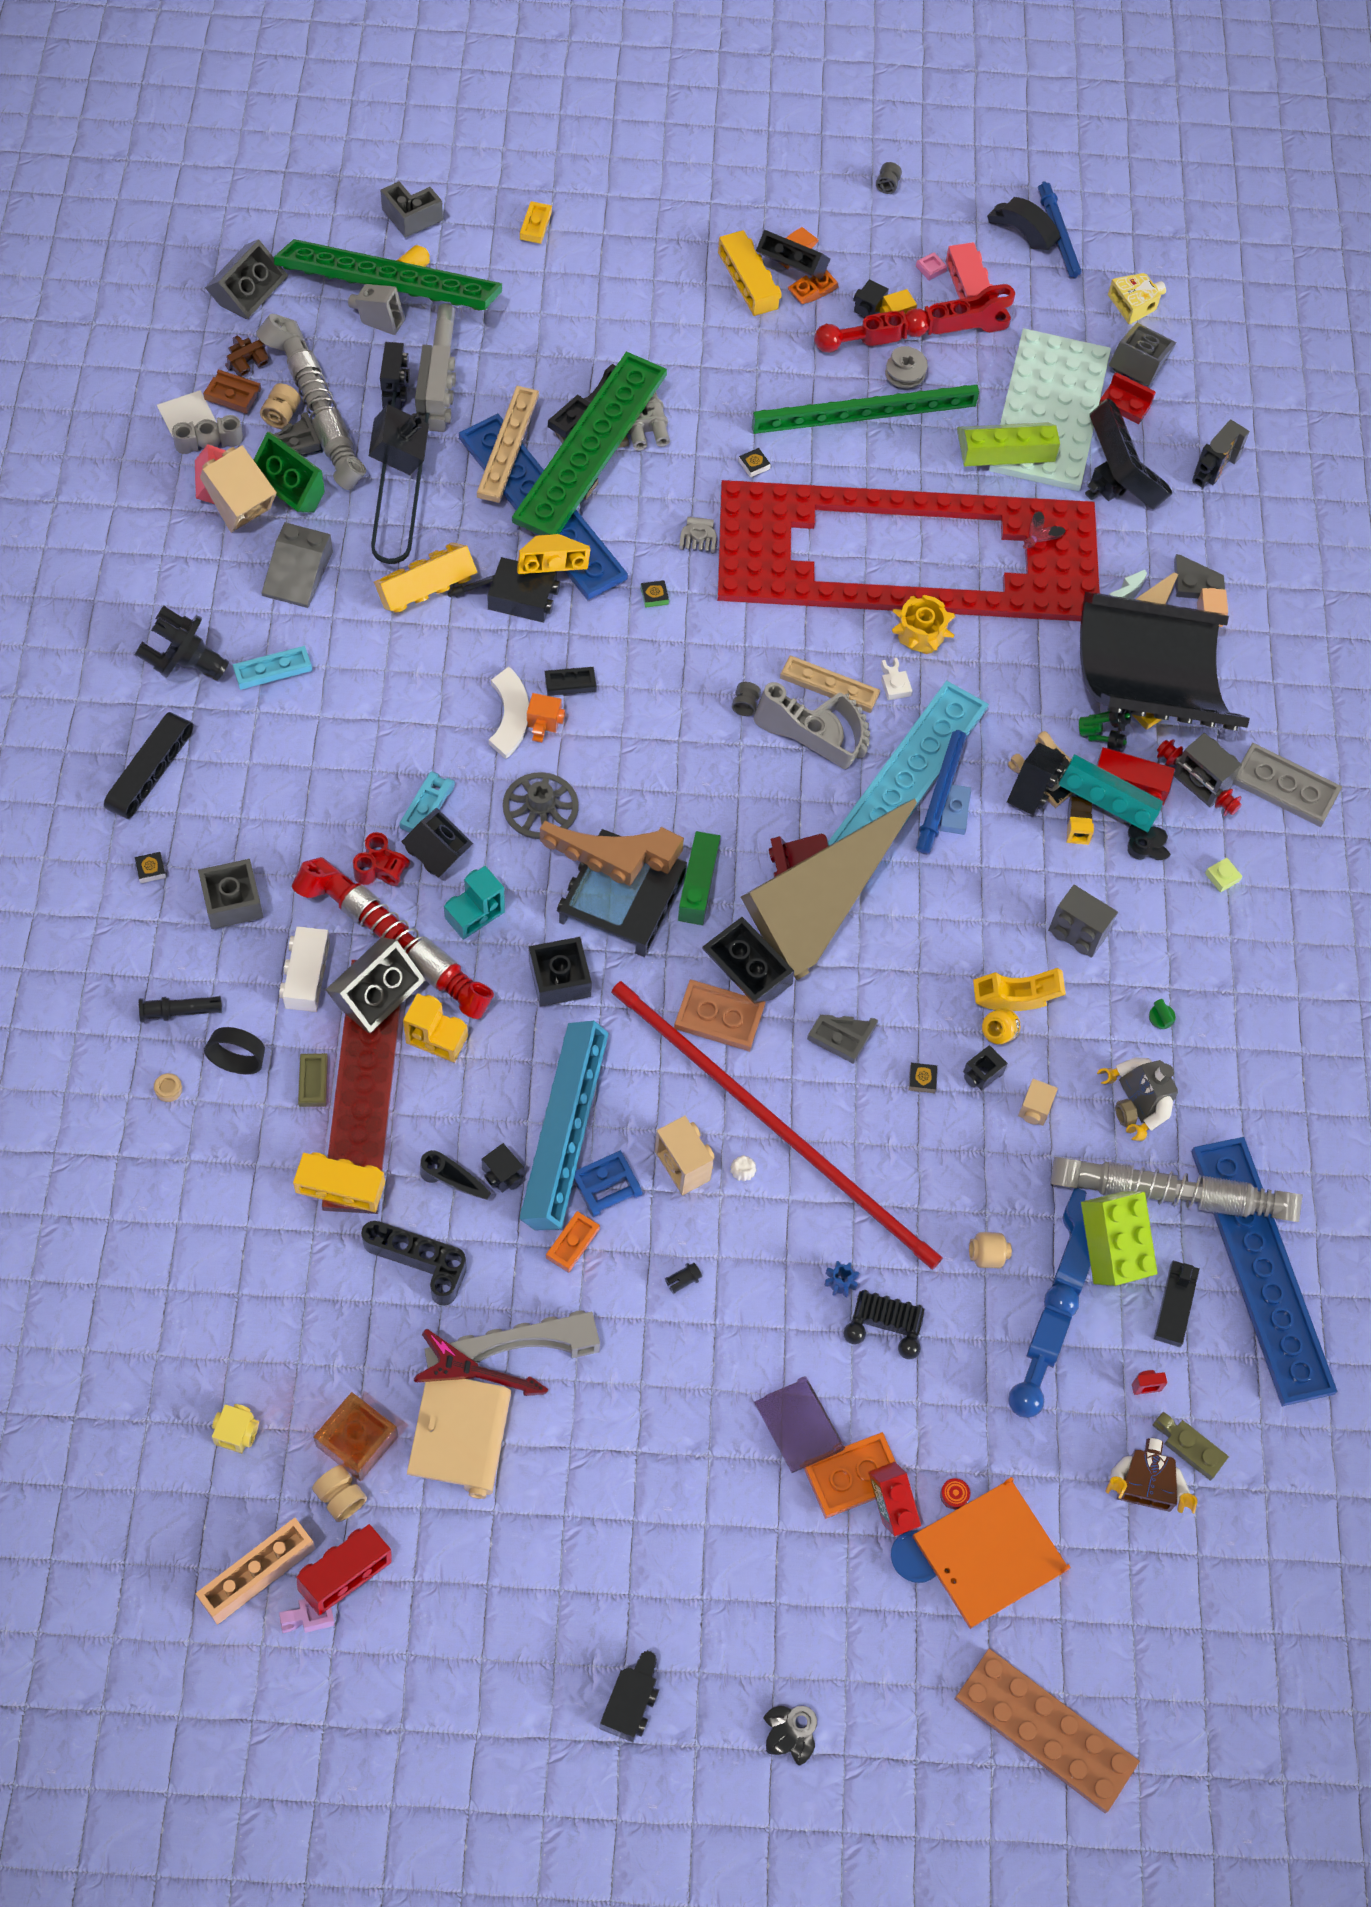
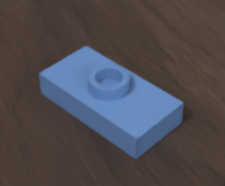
M951 785L941 817L940 831L965 835L971 787Z

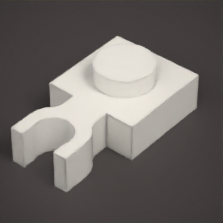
M897 658L893 660V667L887 666L885 660L881 662V668L885 674L882 675L881 681L887 700L911 697L912 688L906 671H898L899 662Z

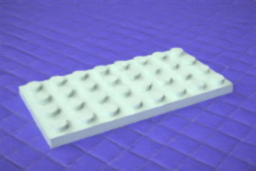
M1023 328L1000 425L1049 422L1057 426L1060 447L1055 462L990 465L989 471L1080 491L1094 429L1089 414L1099 406L1111 351L1110 347Z

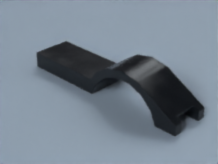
M611 364L604 371L598 386L588 397L582 398L577 394L548 420L547 427L566 439L616 366Z

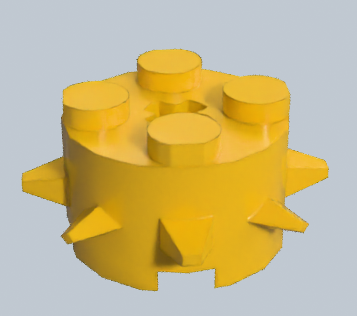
M923 595L922 598L917 599L911 596L903 605L902 610L893 609L892 612L900 618V621L892 629V632L898 634L899 642L911 650L929 654L937 650L945 637L953 638L955 636L947 629L948 623L955 618L954 613L947 612L944 608V603L935 597Z

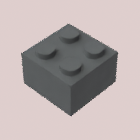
M250 859L198 870L211 929L263 918Z
M1073 884L1057 906L1048 931L1057 939L1064 940L1074 946L1078 952L1092 958L1107 938L1118 911Z

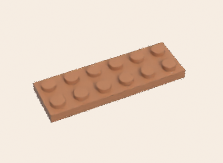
M990 1648L955 1697V1700L1105 1814L1110 1810L1140 1762Z

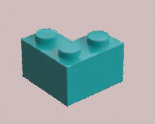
M486 866L479 870L471 871L464 879L465 892L450 898L444 905L445 919L463 940L505 913L504 886Z

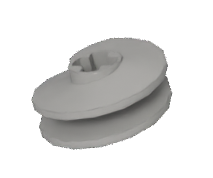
M909 346L898 347L894 349L887 361L886 378L892 385L898 388L908 389L916 387L925 379L928 367L927 359L922 352Z

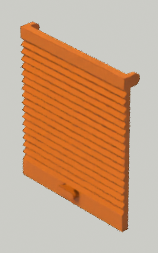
M1012 1477L912 1536L970 1629L1071 1568L1069 1564L1065 1563L1016 1488Z

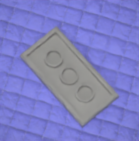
M1253 742L1243 758L1242 766L1233 782L1234 785L1319 827L1323 825L1342 789V786Z

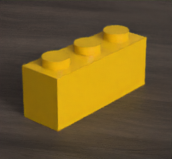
M303 1152L293 1185L295 1193L376 1213L384 1189L385 1177L384 1172L371 1165L361 1167L354 1165L353 1162L346 1159H338L337 1161L328 1159L321 1153L313 1152L308 1154Z

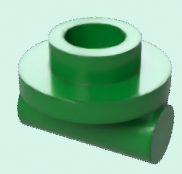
M1163 999L1155 1001V1006L1149 1012L1150 1022L1159 1029L1171 1027L1176 1018L1174 1010L1166 1005Z

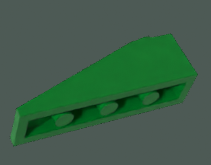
M695 832L679 905L678 921L697 925L704 924L721 835Z

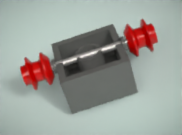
M1205 733L1191 743L1184 752L1183 746L1178 748L1174 746V739L1163 741L1157 748V758L1164 757L1167 759L1166 766L1178 765L1173 775L1178 781L1207 806L1212 807L1215 804L1216 809L1219 807L1224 808V816L1228 814L1234 815L1242 805L1240 803L1242 797L1234 798L1232 796L1233 789H1231L1242 766L1235 756L1225 751L1215 739L1210 738Z

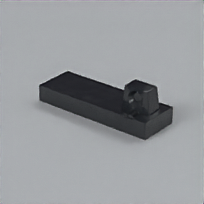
M1174 1260L1171 1262L1154 1340L1177 1347L1183 1345L1200 1268Z

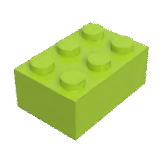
M1122 1191L1081 1202L1093 1284L1117 1286L1158 1274L1145 1192Z

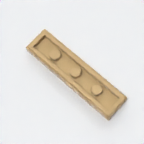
M791 655L780 674V679L830 698L838 693L844 695L849 693V700H856L855 707H862V710L871 713L880 694V690Z

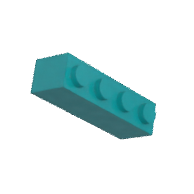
M1075 754L1063 772L1058 784L1146 832L1149 831L1159 815L1163 804L1162 800Z

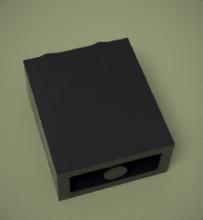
M501 557L487 595L488 610L544 623L546 615L551 614L553 610V595H558L560 589L557 571L518 574V561Z

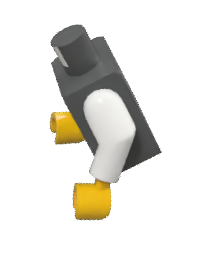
M1135 1057L1116 1065L1117 1068L1115 1069L1101 1068L1097 1074L1108 1073V1079L1101 1082V1084H1112L1117 1080V1076H1121L1119 1081L1129 1100L1134 1103L1141 1123H1143L1142 1125L1130 1124L1126 1128V1132L1134 1133L1137 1130L1136 1136L1131 1140L1143 1141L1147 1136V1130L1150 1129L1152 1131L1170 1118L1173 1101L1178 1094V1089L1172 1079L1174 1069L1171 1065L1161 1060L1152 1062L1149 1058Z

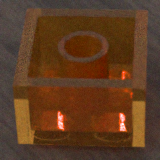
M351 1392L313 1438L318 1449L337 1464L343 1465L351 1475L361 1482L398 1438L397 1426Z

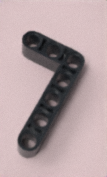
M1107 398L1089 415L1110 470L1118 483L1150 508L1155 509L1170 497L1173 492L1161 477L1140 462L1119 408L1111 399Z

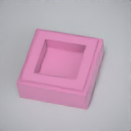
M935 252L916 262V267L928 280L947 271V265Z

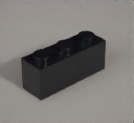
M765 229L756 249L758 253L820 280H822L831 260L823 253Z

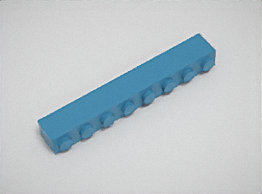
M594 1020L568 1023L519 1218L533 1230L562 1229L609 1034Z

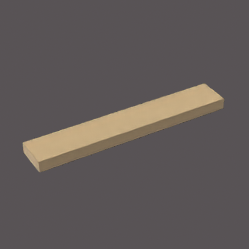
M516 386L478 487L477 498L500 503L539 397L538 390Z

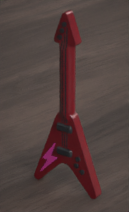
M425 1329L422 1333V1336L437 1356L438 1363L417 1374L414 1377V1382L460 1380L477 1377L522 1390L524 1396L544 1395L548 1392V1388L530 1376L525 1380L478 1366L475 1361L429 1329Z

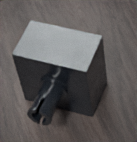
M387 404L374 418L368 456L411 475L424 462L429 424L424 422L421 415L416 418L417 413L409 415Z

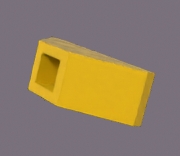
M560 534L535 536L519 550L517 573L526 574L588 569L590 547Z

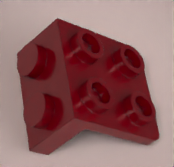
M821 833L787 843L781 836L771 838L772 847L769 848V855L772 863L775 862L777 871L774 872V877L828 847L826 835Z

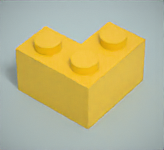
M417 993L403 1019L407 1044L455 1063L468 1037L467 1024L457 1017L449 1018L444 1016L442 1003L438 999L430 995L423 996Z

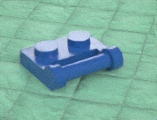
M621 1150L575 1171L574 1182L592 1217L600 1215V1211L632 1196L637 1198L643 1194ZM627 1182L628 1187L597 1201L593 1196L618 1183Z

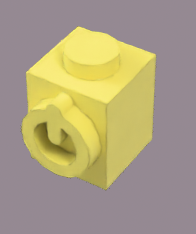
M225 1404L222 1413L217 1412L212 1424V1429H215L212 1434L214 1444L242 1454L245 1447L250 1448L258 1431L259 1421L254 1419L249 1408L240 1404H234L233 1407Z

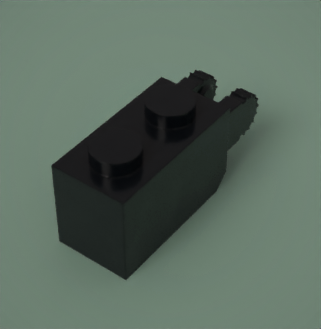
M648 1650L641 1653L634 1670L626 1668L620 1671L599 1727L600 1730L632 1743L636 1735L642 1737L648 1719L643 1717L647 1705L653 1707L659 1693V1689L654 1688L656 1679L652 1677L656 1667V1655Z

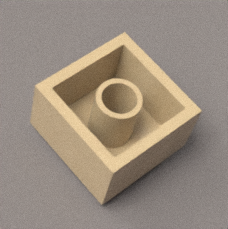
M686 1116L658 1129L655 1142V1153L682 1196L710 1181L713 1159L715 1158L708 1144L704 1145L699 1138L701 1135L694 1122L690 1123Z

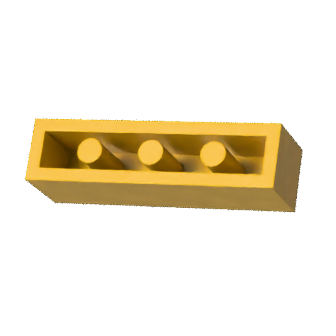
M744 230L719 237L718 254L753 316L777 310L779 299H781V290L778 285L774 284L771 272L768 269L766 270L761 255L755 251L752 239L747 237Z

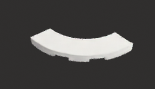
M509 666L491 680V686L497 691L503 702L504 716L500 727L489 739V745L505 759L513 754L524 738L528 725L527 710L529 706L525 687L517 674Z

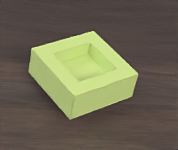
M1228 858L1207 868L1205 872L1219 892L1240 882L1243 877Z

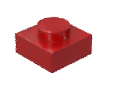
M1155 1370L1140 1372L1131 1384L1134 1395L1161 1392L1167 1385L1165 1372L1156 1373Z

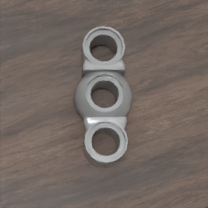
M227 415L223 418L218 417L217 423L213 420L204 419L195 426L193 421L189 423L180 422L172 428L175 448L182 454L199 451L198 446L204 449L207 444L217 447L221 443L222 447H235L243 441L241 422L234 415Z

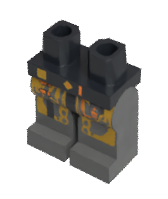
M1230 419L1212 439L1210 445L1206 444L1203 447L1192 482L1201 488H1204L1207 483L1214 485L1218 477H1220L1223 467L1229 461L1235 464L1240 459L1250 431Z

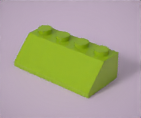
M1049 422L957 427L964 466L1055 462L1060 447L1057 426Z

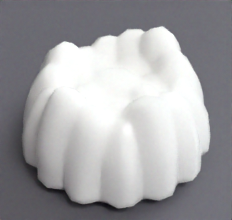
M742 1155L737 1157L730 1166V1172L738 1181L742 1180L745 1182L755 1176L756 1164L748 1156Z

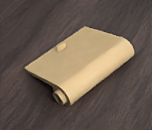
M468 1379L425 1382L407 1475L464 1485V1489L469 1492L468 1495L477 1499H485L486 1495H491L495 1483L511 1390L503 1386Z

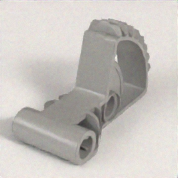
M771 682L765 686L753 717L754 722L767 732L795 739L843 769L849 768L855 758L865 757L869 746L870 731H868L869 723L865 722L866 715L861 714L862 707H855L856 700H849V693L845 695L838 693L812 711L805 708L803 704L797 703L795 698L790 699L787 697L786 690L781 684ZM833 710L840 712L851 726L855 739L853 753L840 747L843 742L844 732L841 722L832 713Z

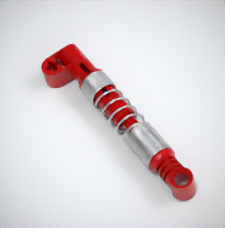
M319 857L301 864L292 883V889L297 894L307 898L328 894L339 903L341 911L361 927H368L370 935L376 934L380 938L397 940L426 981L435 989L445 991L459 1003V1009L463 1014L474 1019L483 1017L494 997L493 991L487 985L473 982L471 978H468L461 971V966L427 937H419L417 929H409V924L406 920H399V915L396 912H389L387 904H380V899L364 887V885L360 883L355 884L325 858ZM409 931H415L417 933L416 938L413 937L409 933Z

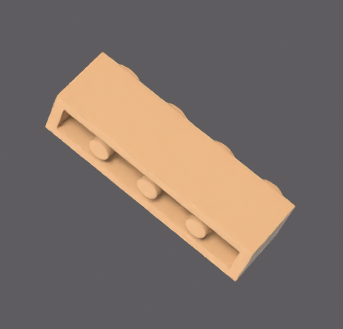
M293 1518L195 1594L218 1625L314 1551L313 1540L297 1519Z

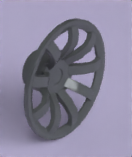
M531 773L518 778L506 790L503 798V813L506 821L515 831L526 837L540 839V832L529 830L536 815H540L541 826L544 821H547V813H549L561 825V828L568 829L577 817L578 798L573 787L563 778L551 773ZM543 778L542 782H535L532 785L528 782L531 779ZM549 779L558 782L562 786L558 790L553 791L549 785ZM521 783L528 792L524 796L512 793ZM568 791L572 802L565 803L559 801L556 797ZM509 800L524 803L519 809L509 811ZM555 807L564 810L572 809L568 820L561 817ZM529 810V816L521 827L513 818L519 817Z

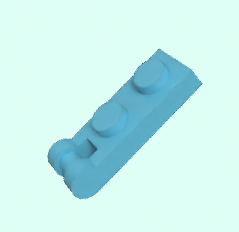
M431 771L400 821V829L411 832L436 807L440 810L447 796L453 791L455 781L450 778L443 779L439 777L438 773Z

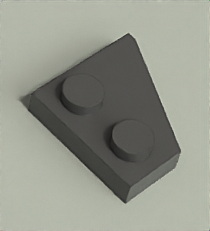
M307 412L301 414L300 421L294 425L289 423L283 427L282 431L274 434L300 455L321 450L319 439Z
M1176 554L1174 559V570L1178 574L1175 581L1176 597L1198 599L1202 588L1225 589L1224 575Z
M820 1014L809 1032L807 1040L854 1064L876 1028L878 1020L870 1018L869 1021L854 1020V1017L849 1016L838 1018L833 1015Z

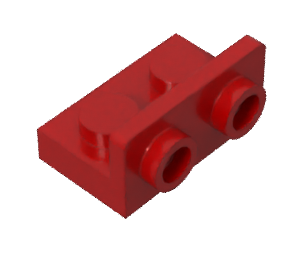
M1115 373L1111 384L1101 397L1099 405L1109 398L1117 405L1123 417L1140 424L1150 409L1156 392L1126 376Z

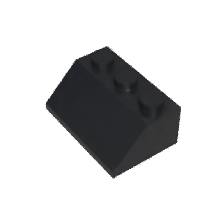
M743 917L739 918L702 947L709 957L754 1004L773 1000L793 984L794 970Z

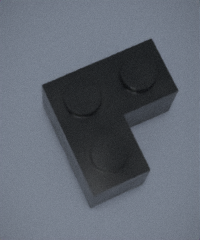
M1038 742L1024 761L1007 803L1033 816L1039 808L1044 809L1049 799V795L1046 792L1048 788L1052 789L1057 779H1060L1065 769V765L1062 762L1066 755Z

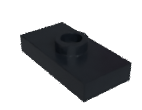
M594 666L545 671L547 696L596 692L597 690Z

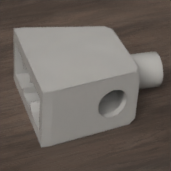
M366 284L358 295L351 294L349 297V307L358 309L361 322L365 325L396 335L405 321L396 287Z

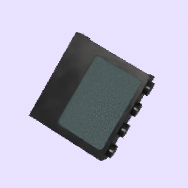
M601 829L598 836L619 837L620 835ZM677 859L668 874L653 870L645 863L631 886L617 883L610 876L602 872H595L588 865L580 862L578 867L580 872L577 878L572 877L568 885L567 891L569 893L567 897H562L558 904L559 923L564 925L568 917L635 943V954L645 957L686 875L687 862Z

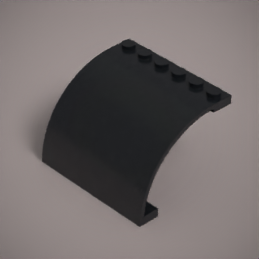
M1085 591L1080 625L1082 673L1091 696L1099 703L1108 706V711L1122 713L1123 709L1131 710L1130 714L1143 717L1146 716V713H1153L1154 718L1169 720V716L1177 717V721L1192 724V720H1199L1201 725L1215 727V723L1223 724L1225 729L1236 731L1238 726L1248 728L1250 720L1249 717L1230 713L1225 706L1219 689L1216 665L1219 624L1227 626L1229 616L1216 612Z

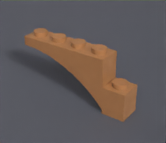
M544 821L540 827V842L544 846L552 850L556 849L564 853L569 859L573 861L578 860L588 865L591 870L602 872L610 876L615 882L624 883L628 886H631L645 863L653 870L668 874L683 851L684 838L663 827H660L659 831L619 837L578 833Z

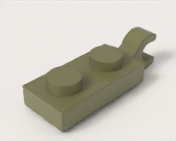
M1162 1412L1153 1423V1426L1158 1431L1168 1437L1164 1445L1210 1481L1229 1458L1227 1454L1183 1420L1177 1426L1168 1414Z

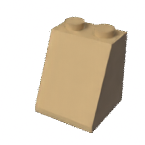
M243 445L236 449L234 447L229 448L222 454L223 457L216 461L211 459L202 466L203 469L200 475V479L231 533L268 511L277 493Z

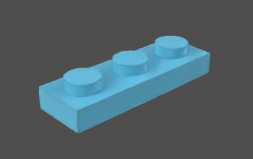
M305 646L232 664L240 690L312 671V665Z

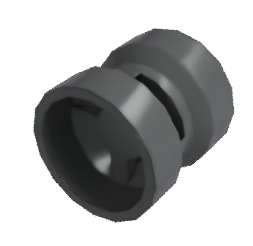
M886 162L882 165L880 175L876 180V187L880 192L885 194L895 192L902 175L899 165L893 162Z
M741 682L737 685L735 692L737 697L733 699L732 709L739 715L752 716L756 712V701L760 697L761 689L754 683Z

